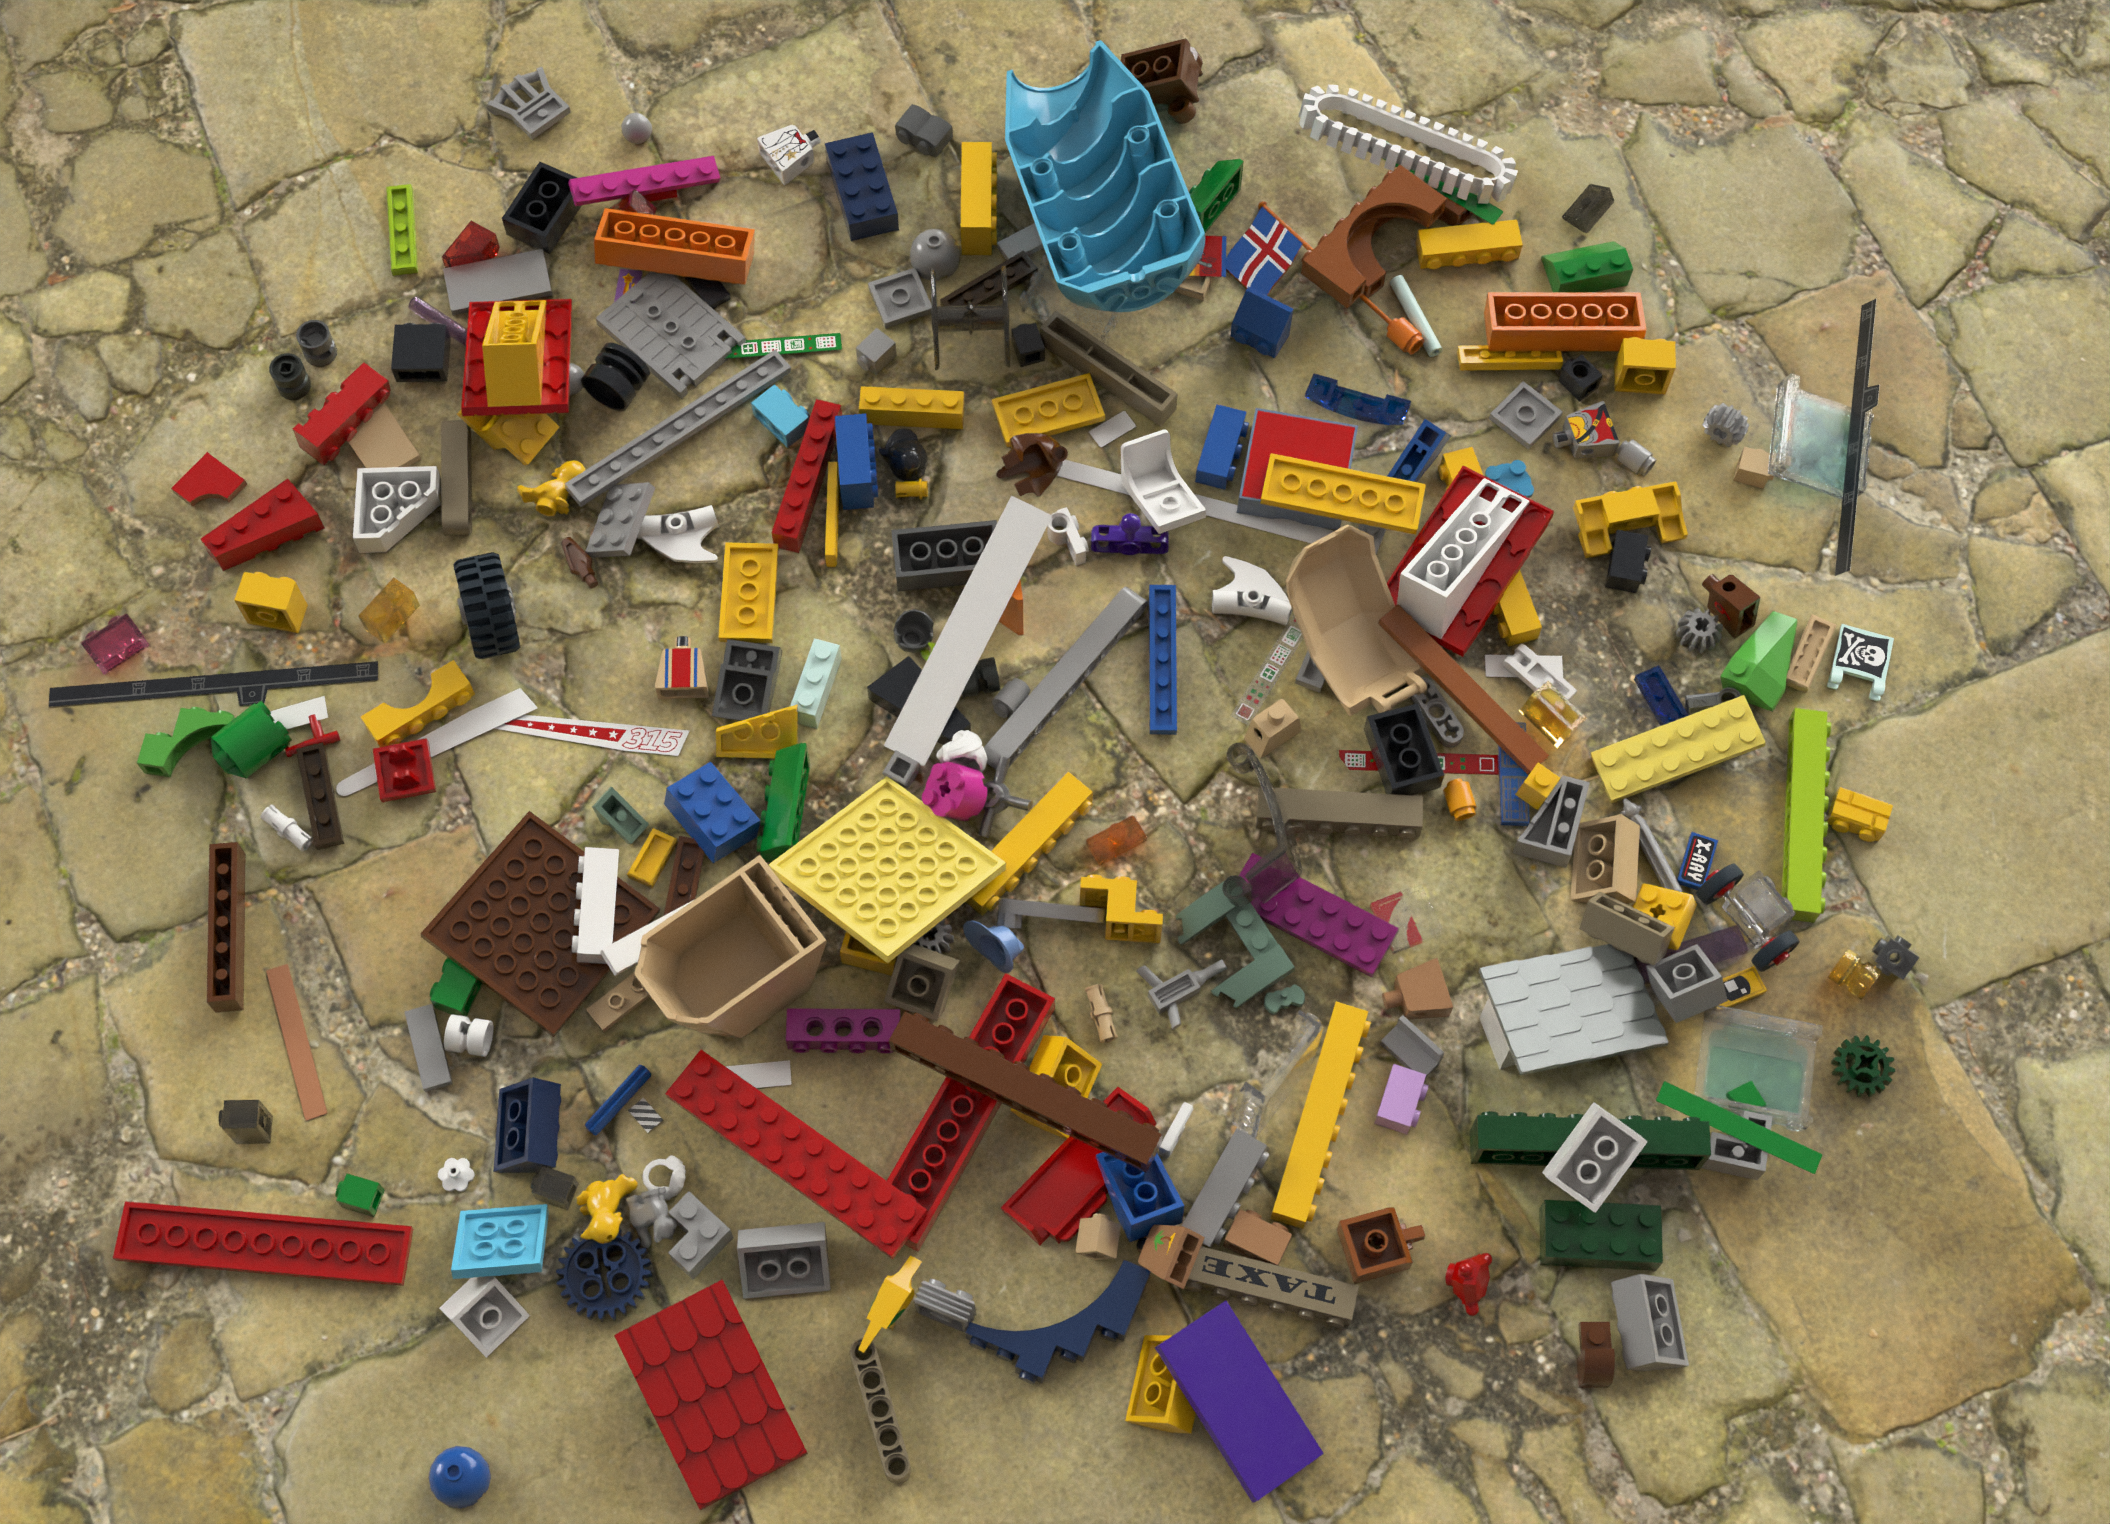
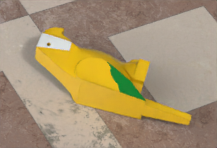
M910 1255L899 1272L892 1276L887 1275L866 1317V1319L870 1320V1323L858 1349L859 1351L865 1353L882 1327L893 1330L896 1325L895 1321L910 1305L914 1297L915 1291L912 1288V1280L922 1261Z

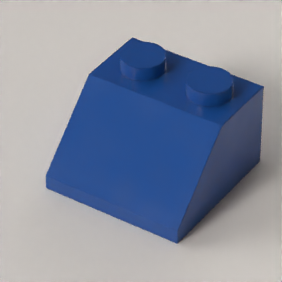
M1248 286L1232 321L1230 336L1241 344H1247L1255 348L1263 355L1275 358L1290 335L1293 308Z

